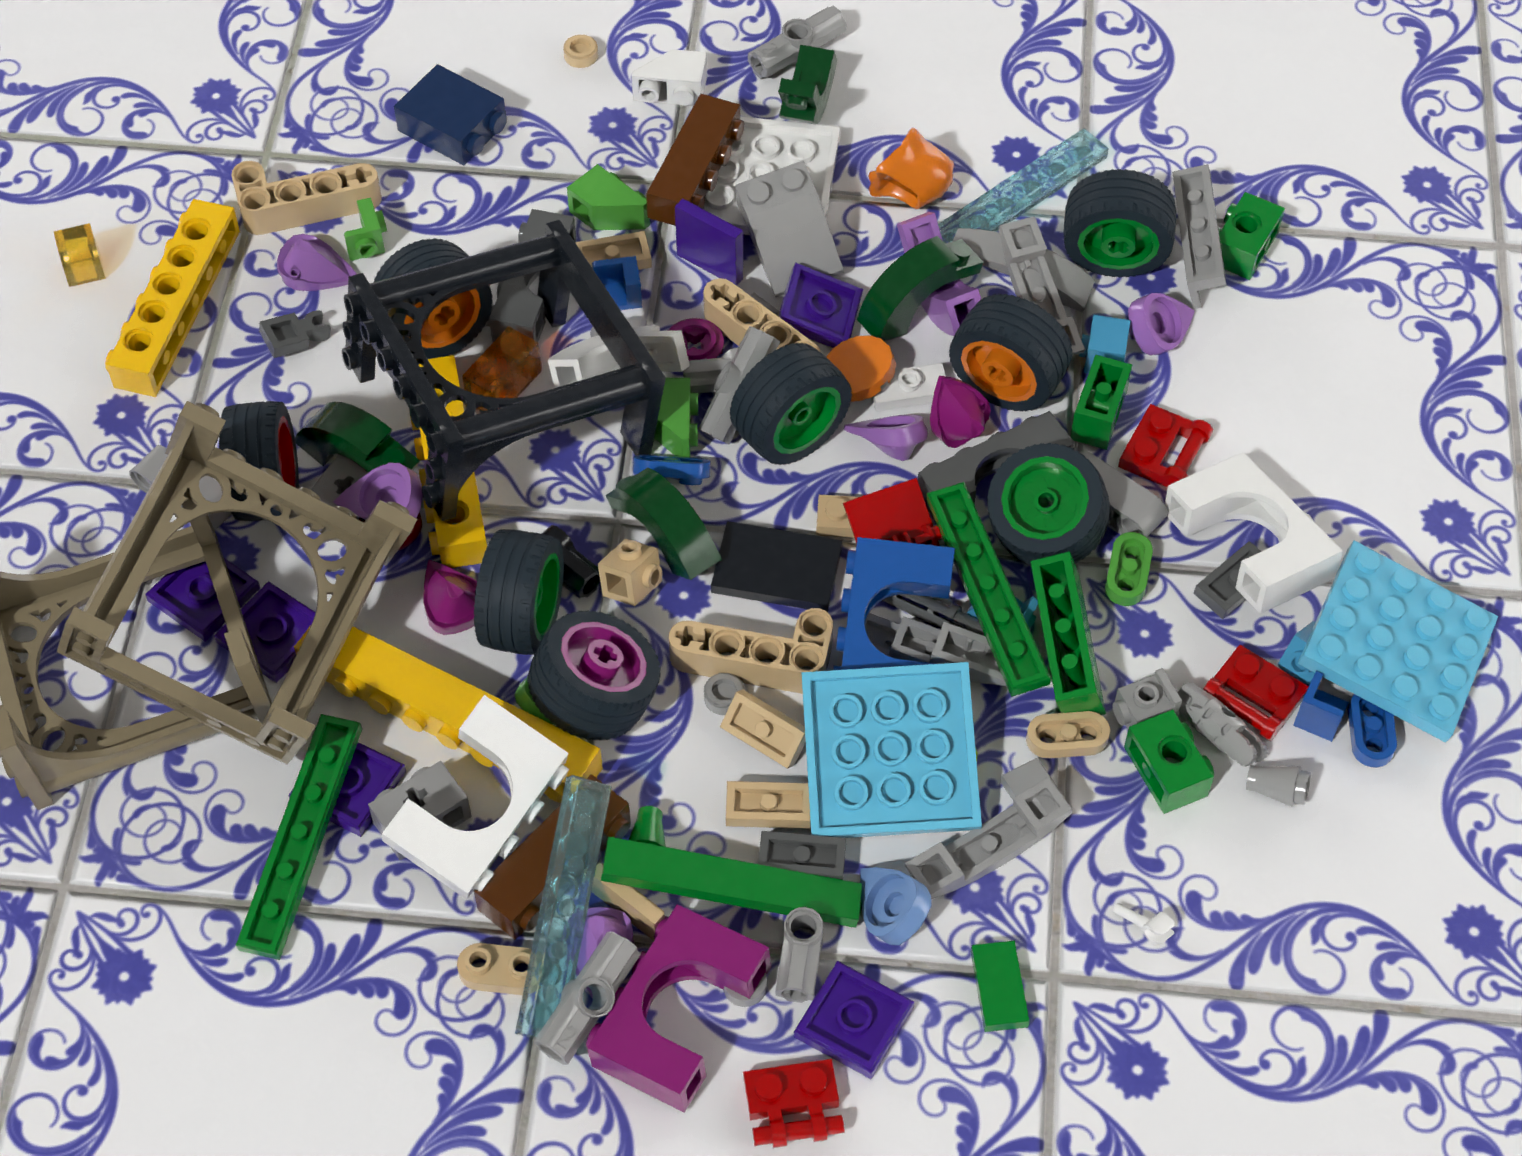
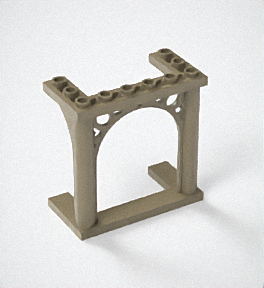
M187 401L179 414L165 454L168 456L85 608L81 610L74 606L65 623L57 653L288 765L308 741L315 727L314 724L306 721L383 565L387 566L410 535L417 519L409 515V511L404 506L396 502L388 501L385 503L379 500L366 521L362 522L356 519V514L342 506L332 507L322 502L319 495L305 487L295 488L283 482L282 476L268 468L258 469L246 463V459L238 452L231 449L221 450L215 447L226 420L220 418L219 413L208 405L202 403L195 405ZM210 476L218 481L222 491L219 501L210 502L202 496L199 488L201 478ZM231 487L238 494L242 495L243 493L247 495V499L244 501L233 499L231 497ZM187 490L192 501L197 505L195 509L187 510L181 508V505L188 501V497H184ZM273 508L281 512L282 514L280 516H274L272 515L270 509ZM218 512H242L253 514L275 523L299 543L309 558L316 577L317 607L313 622L262 723L108 647L163 545L178 529L205 515ZM175 515L177 519L170 522L172 516ZM308 526L311 531L320 532L321 534L313 539L305 535L303 528ZM338 541L344 544L346 553L338 560L327 561L318 555V548L325 542ZM344 569L342 576L338 573L336 574L335 584L330 583L326 579V571L336 572ZM327 594L332 595L329 602L327 601Z
M187 490L184 497H188V501L182 505L184 509L192 510L197 505L192 501ZM205 515L191 521L190 527L176 531L166 541L143 582L206 561L229 631L224 633L235 669L243 686L212 696L211 698L255 720L259 719V722L262 723L272 701L215 530L209 516ZM114 553L49 573L12 574L0 572V698L2 701V705H0V758L8 777L15 779L21 797L29 796L37 810L54 805L51 795L54 791L219 733V731L176 710L126 727L93 729L76 725L63 719L43 699L38 682V666L45 643L55 628L72 612L74 606L79 608L88 602ZM51 612L49 619L46 621L41 622L40 619L37 618V616L43 618L46 614ZM20 626L32 627L37 631L36 637L29 642L16 641L11 638L13 630ZM15 652L28 653V659L21 663L19 656ZM33 687V691L31 693L24 694V691L27 688ZM45 717L46 723L39 728L35 719ZM58 730L65 732V738L56 750L47 751L42 749L44 740L51 733ZM85 738L88 741L86 744H75L76 739Z

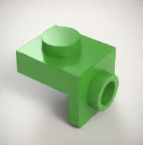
M371 197L357 200L362 228L344 233L347 252L351 261L385 253L382 233L387 232V227L382 210L375 212Z

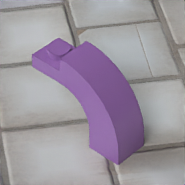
M927 212L897 223L904 253L930 238L939 236L942 240L934 212ZM959 279L935 290L921 303V306L931 321L941 331L954 336L969 311L981 300L978 288L967 286Z

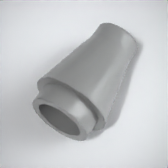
M1250 765L1246 790L1258 792L1291 807H1294L1295 803L1305 805L1310 786L1311 772L1302 771L1301 766L1258 767Z

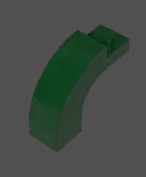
M800 45L792 80L781 78L778 90L782 100L779 113L780 118L810 124L819 123L827 105L836 70L837 58L834 50Z
M939 236L930 238L908 250L881 274L866 295L857 316V321L871 336L881 338L883 341L906 335L916 310L931 293L947 283L979 274L984 262L963 239L944 243Z
M329 402L325 404L299 430L295 437V443L322 466L335 454L351 459L368 473L388 463H400L414 471L420 462L418 458L390 436L392 429L363 409L348 403Z
M647 467L636 475L623 478L616 484V489L605 495L612 509L632 515L646 527L660 547L673 574L692 580L722 560L707 528L690 503L673 484L653 469Z

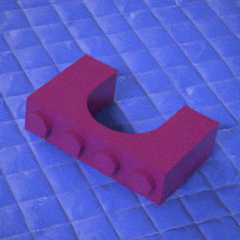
M677 904L670 916H665L657 925L654 933V942L647 952L642 951L640 953L641 955L633 965L632 977L625 988H618L615 993V1002L602 1024L597 1023L592 1028L587 1038L586 1046L592 1067L685 1113L707 1076L703 1056L660 1036L649 1026L646 1020L652 1001L666 987L685 980L708 982L723 990L725 986L750 999L765 973L767 975L771 969L769 947Z

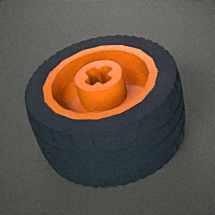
M436 238L422 239L402 247L395 254L391 255L384 262V265L380 267L374 282L469 257V255L459 246L447 240H438ZM490 285L450 297L429 314L421 332V343L427 359L450 356V354H454L468 346L481 333L492 309L493 296ZM420 302L414 306L419 308L423 306V303ZM395 313L390 317L393 322L399 324L414 322L410 316L402 313ZM402 335L405 342L411 340L409 336Z
M993 294L981 299L969 311L956 331L949 347L952 368H954L961 381L970 384L978 390L989 403L1003 409L1020 412L1037 409L1050 398L1064 377L1072 359L1070 339L1065 329L1057 322V319L1039 305L1027 299L1008 294Z

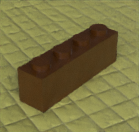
M700 93L646 193L648 218L676 226L675 206L681 199L687 200L702 209L704 208L707 192H712L716 187L718 171L721 166H726L729 162L734 141H739L742 137L745 123L743 120H740V104Z
M591 774L493 871L495 874L482 891L474 890L478 911L514 940L524 931L529 932L533 930L541 921L544 911L553 901H561L571 890L573 881L583 871L589 872L597 865L602 852L606 849L608 836L622 839L627 834L631 825L629 803Z

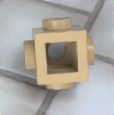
M624 539L598 563L602 595L632 606H636L662 582V568L660 567L658 548L634 540Z

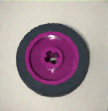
M589 610L572 612L558 619L544 635L530 665L527 680L529 683L528 689H530L529 693L536 707L556 727L580 738L599 741L615 739L630 731L643 716L654 697L660 680V662L652 645L643 634L639 633L629 623L624 622V620H620L618 617H613L610 614H604L603 612H591Z

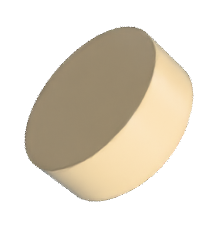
M575 35L565 41L563 46L564 59L570 66L585 68L597 61L598 46L592 37Z

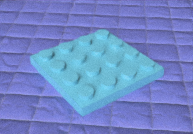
M1354 540L1347 549L1297 664L1314 673L1316 671L1323 673L1325 679L1446 743L1455 731L1498 616Z
M968 662L801 672L811 835L855 838L970 831L982 828Z

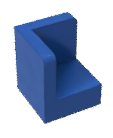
M636 256L592 262L593 270L620 310L642 308L641 282Z
M1316 671L1302 700L1293 726L1332 742L1349 702L1319 690L1318 688L1324 674Z

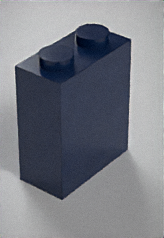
M439 64L432 68L394 105L399 132L463 166L473 156L478 155L483 150L484 145L495 134H499L507 123L503 97Z

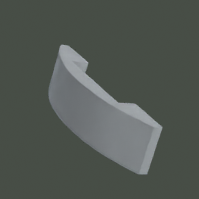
M1035 216L1000 225L999 233L1016 297L1027 299L1050 313L1068 334L1070 344L1072 345V355L1083 353L1085 348L1073 316L1067 317L1044 254L1047 247Z
M958 228L953 241L963 239L984 262L983 266L1009 275L1000 233L981 229ZM1047 249L1044 256L1062 304L1083 312L1095 280L1071 261Z
M1047 777L1014 797L1013 806L983 823L981 829H973L946 846L939 842L906 862L905 867L915 880L927 887L931 894V899L943 896L982 878L1026 851L1072 814V808L1051 779Z

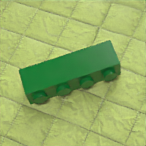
M1069 551L1031 561L1056 703L1061 713L1092 711L1104 715L1106 710L1080 575Z

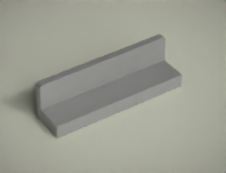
M1208 164L1172 172L1186 280L1194 309L1201 308L1199 290L1226 285L1211 173Z

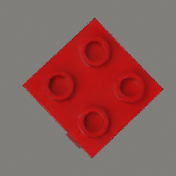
M917 478L843 503L856 544L857 538L862 537L940 546L938 541L942 540L941 532L937 525L933 526Z

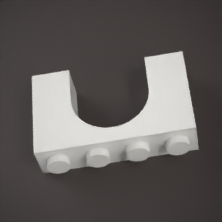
M1244 452L1168 485L1165 499L1167 517L1186 537L1222 521L1243 519L1266 527L1278 538V544L1242 560L1235 588L1260 614L1335 579L1343 554V550L1339 547L1338 543L1330 538L1313 521L1309 514L1304 513L1289 498L1288 494L1279 488L1264 473L1263 469L1255 464Z
M485 695L459 728L458 738L495 763L505 774L511 791V801L506 812L498 821L486 828L475 831H463L444 824L416 803L407 799L382 833V841L466 900L475 889L478 891L484 889L495 874L489 869L497 857L500 856L506 859L520 840L515 835L523 821L531 824L545 805L539 799L548 786L556 790L569 771V768L564 766L569 754L568 752Z

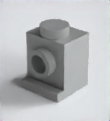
M1161 668L1155 670V674L1118 688L1112 707L1118 723L1122 726L1126 725L1127 729H1129L1132 725L1170 710H1174L1178 716L1182 699L1164 669Z

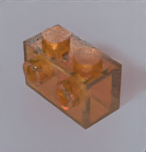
M508 326L462 375L464 390L493 398H518L542 372L539 343ZM478 407V408H476V409L479 410V411H480V410H484V411L487 410V409H485V408H483V407Z

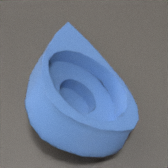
M877 867L861 868V906L863 919L868 931L889 945H901L919 930L928 916L932 906L930 892L924 884L899 870Z

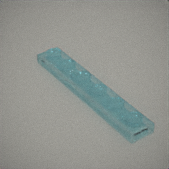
M1083 128L940 222L938 226L943 242H952L958 228L997 232L1000 225L1012 222L1105 160L1108 156L1109 148Z
M575 775L566 777L515 1030L517 1035L536 1039L561 1002V992L564 986L575 978L612 788L610 785Z

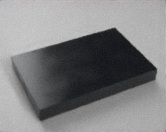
M727 521L719 550L722 560L716 563L711 582V593L803 609L820 608L828 612L843 540Z

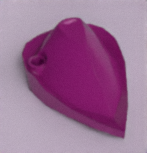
M939 375L931 405V431L946 446L957 448L983 433L991 410L988 400L970 384L952 377Z
M428 560L423 594V604L429 626L435 632L443 635L456 634L474 626V603L477 581L432 560Z

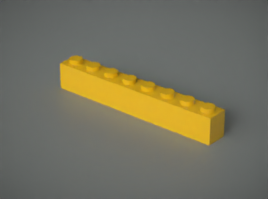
M354 626L326 679V682L332 684L344 696H356L366 701L378 713L383 715L390 713L402 719L404 724L410 729L417 732L424 730L436 736L444 746L454 750L460 748L470 753L480 764L486 767L495 766L499 768L491 760L458 738L459 728L484 695L569 753L564 766L569 768L567 775L556 790L548 786L544 792L547 797L558 803H562L591 774L597 778L603 769L601 748L571 735ZM310 627L306 630V632L294 646L296 655Z

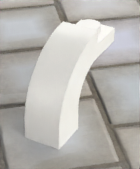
M659 325L632 327L662 372H682L690 366L682 330L660 331ZM599 335L573 344L547 359L555 388L620 369Z

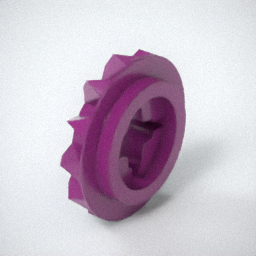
M700 318L684 319L675 323L668 330H682L689 361L713 359L723 354V334L715 324L708 320ZM688 342L693 344L701 342V349L696 347L688 349Z

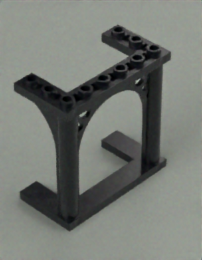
M560 220L546 223L545 236L373 283H369L363 273L348 277V294L344 295L347 321L343 322V332L346 338L345 348H342L343 362L348 370L354 371L360 383L375 379L376 357L381 370L389 373L397 397L400 400L404 399L409 407L413 424L416 428L421 427L426 435L429 450L428 459L424 461L426 485L422 486V494L426 505L429 508H434L441 521L456 517L458 493L470 475L483 462L511 443L545 430L625 406L620 433L635 456L651 455L666 377ZM540 271L537 296L543 299L545 317L552 328L566 324L571 292L620 367V369L526 397H487L466 391L442 377L432 367L423 351L421 332L429 314L448 298L469 290ZM417 303H423L422 307L416 308L414 306ZM395 313H402L410 316L414 322L399 324L393 322L390 317ZM402 335L409 336L411 340L405 342ZM435 388L440 389L444 394L438 397ZM455 400L462 401L466 405L464 413L455 417L449 416L445 409L448 403ZM483 407L487 409L486 411L480 410L479 414L475 415L476 408Z

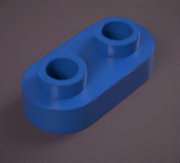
M636 455L633 457L634 474H638L648 467L663 477L679 478V483L683 485H701L702 479L710 477L711 461L708 459L665 455Z
M1354 694L1348 707L1352 752L1355 758L1365 766L1373 768L1385 766L1391 761L1397 748L1394 715ZM1363 711H1370L1374 716H1367ZM1367 747H1375L1379 752H1373Z

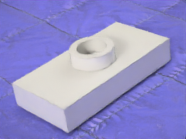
M938 363L896 369L890 383L886 381L881 386L882 391L872 397L875 410L880 411L932 403L939 375L946 376L943 364Z

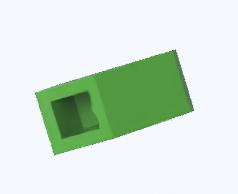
M598 164L567 187L569 212L593 230L646 229L650 226V218L647 216V198L641 192L634 191L624 184L615 173H609Z
M666 378L654 439L675 456L690 457V447H698V423L691 424V416H698V393H691L690 378Z

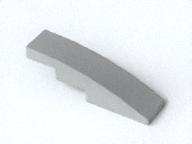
M869 613L865 622L867 636L871 643L883 654L895 659L936 664L968 662L970 682L1006 686L985 636L943 622L942 628L938 629L904 616L899 624Z

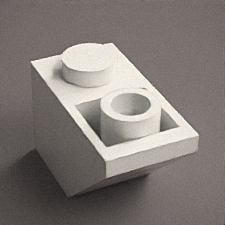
M671 49L632 72L633 101L694 106L700 93L704 94L707 52Z

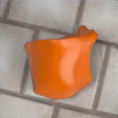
M912 127L902 141L901 146L882 161L876 168V171L869 173L868 176L871 184L868 190L871 196L894 197L912 208L919 209L936 199L942 198L953 182L954 163L945 153L925 140L919 131Z

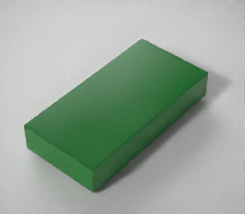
M1015 940L971 945L970 952L984 1032L1028 1028L1030 1021Z

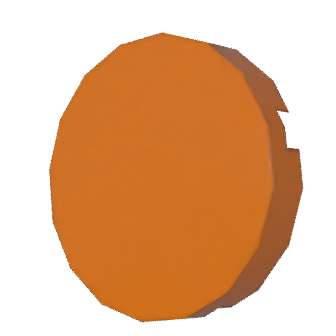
M856 336L842 341L826 356L849 382L852 389L850 402L862 401L875 396L882 391L881 386L886 381L890 383L895 374L896 362L890 346L881 338L874 336Z

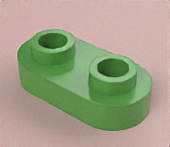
M1127 532L1121 534L1113 544L1105 592L1112 602L1121 606L1135 605L1143 599L1153 547L1150 540L1140 533ZM1127 555H1132V556L1136 557L1137 559L1127 558L1126 556H1127ZM1121 587H1126V588L1130 589L1131 591H1125V590H1122V589H1120V588H1121Z

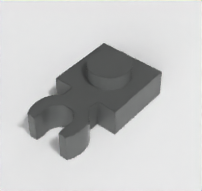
M316 310L308 313L305 319L301 320L297 318L294 312L260 321L259 332L273 358L309 349V340L321 342L329 339L331 327L330 325L315 326L322 324L323 321L322 311Z

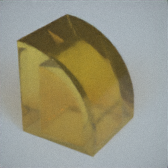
M90 223L53 231L69 287L106 279L100 251Z

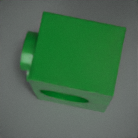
M1247 192L1243 194L1238 204L1231 203L1224 218L1225 225L1223 228L1218 227L1224 270L1248 280L1252 278L1279 233L1285 211L1284 207Z
M1095 354L1074 413L1070 436L1073 441L1107 450L1127 394L1132 364Z
M1174 710L1167 711L1129 727L1124 748L1163 814L1208 797L1214 779L1212 763L1207 756H1201L1194 744V737L1190 727L1186 722L1179 720ZM1165 758H1174L1178 760L1179 763L1169 762Z

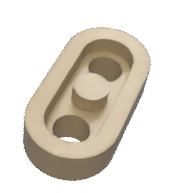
M1092 711L1042 714L1035 717L1029 723L1026 743L1032 753L1042 758L1096 755L1102 752L1108 744L1110 726L1102 715ZM1084 734L1091 735L1094 739L1085 740L1081 736ZM1043 737H1048L1052 739L1053 742L1045 743L1040 739Z
M475 943L466 947L460 953L457 960V969L462 983L473 990L528 995L537 991L545 980L543 959L535 950L530 948ZM476 959L486 960L485 965L482 967H473L471 964ZM521 963L530 966L524 972L516 971L515 967Z

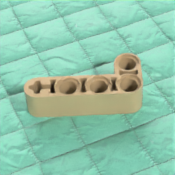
M255 161L238 163L234 166L231 174L246 231L255 235L268 234L358 214L357 200L371 197L374 209L382 201L377 171L375 167L366 163L353 164L267 183L262 165Z
M721 278L714 279L704 287L705 320L715 324L723 335L738 346L749 326H752L779 340L780 343L777 349L792 343H806L820 351V348L814 342L731 281Z
M820 608L807 609L797 619L793 639L696 621H681L676 623L669 632L670 661L673 667L684 673L712 677L719 673H730L737 676L745 684L803 694L801 672L827 671L832 651L833 619L828 612ZM809 633H819L821 635L812 636ZM731 652V653H734V654H732V655H722L721 653ZM770 659L773 660V662L764 663L760 660ZM810 666V667H812V668H814V669L804 670V669H801L800 667Z

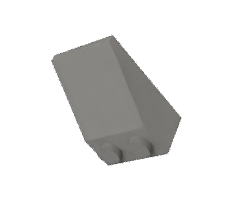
M804 160L735 185L737 205L775 298L785 294L791 269L795 262L831 277L844 273L822 205Z

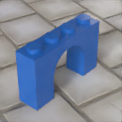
M858 537L856 551L848 550L846 574L853 575L851 589L843 588L841 612L848 613L847 626H839L836 651H843L842 666L834 665L833 670L936 664L895 659L883 654L869 640L865 630V622L874 606L890 596L909 594L949 599L955 548Z

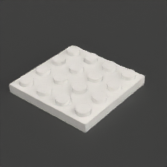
M740 116V120H743L745 123L742 137L739 141H734L729 162L726 166H721L718 171L716 187L712 192H707L703 209L742 229L743 234L750 235L737 205L735 185L804 160L825 217H827L840 140V127Z

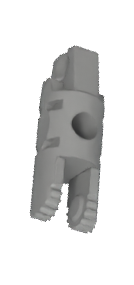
M1192 682L1184 684L1177 693L1182 699L1179 712L1192 727L1221 752H1225L1233 760H1236L1237 764L1239 763L1245 767L1267 758L1269 753L1267 752L1266 744L1260 741L1259 737L1247 728V724L1217 698Z

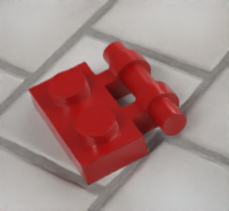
M832 1059L743 1071L750 1120L768 1118L769 1123L768 1126L752 1128L754 1146L772 1144L773 1148L787 1146V1141L812 1138L813 1142L827 1140V1135L845 1133L842 1115L824 1117L823 1113L825 1109L839 1108V1096ZM808 1112V1120L784 1123L782 1117L784 1115Z

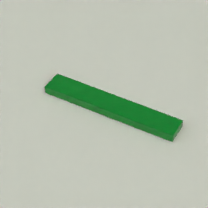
M958 483L927 493L928 505L946 546L955 548L953 563L1011 697L1050 685L1051 677L965 483Z
M320 714L235 945L239 951L280 960L363 729L360 722Z
M608 836L601 881L783 915H788L792 910L799 907L814 909L820 914L823 922L856 928L859 921L862 883Z

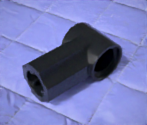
M555 525L549 526L541 534L555 537L561 542L564 559L563 586L579 599L582 597L588 598L597 590V586L600 583L598 567L575 549L573 542L561 528Z

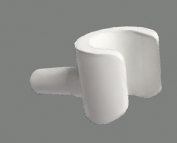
M1119 903L1114 907L1113 913L1136 924L1143 930L1145 937L1154 945L1164 943L1174 934L1171 928L1174 927L1175 923L1165 912H1159L1150 920L1146 916L1140 915Z

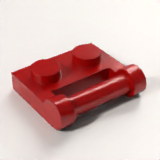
M1150 404L1123 451L1118 467L1168 488V485L1188 477L1187 471L1201 445L1207 443L1210 439L1213 428L1204 420L1191 421ZM1178 436L1187 438L1174 465L1168 468L1162 466Z
M1239 644L1217 674L1207 682L1203 690L1217 698L1239 718L1259 729V735L1271 742L1300 705L1309 686ZM1228 687L1229 689L1238 693L1239 695L1254 703L1258 707L1270 713L1271 716L1269 717L1265 715L1261 711L1244 702L1243 700L1228 692L1224 688Z

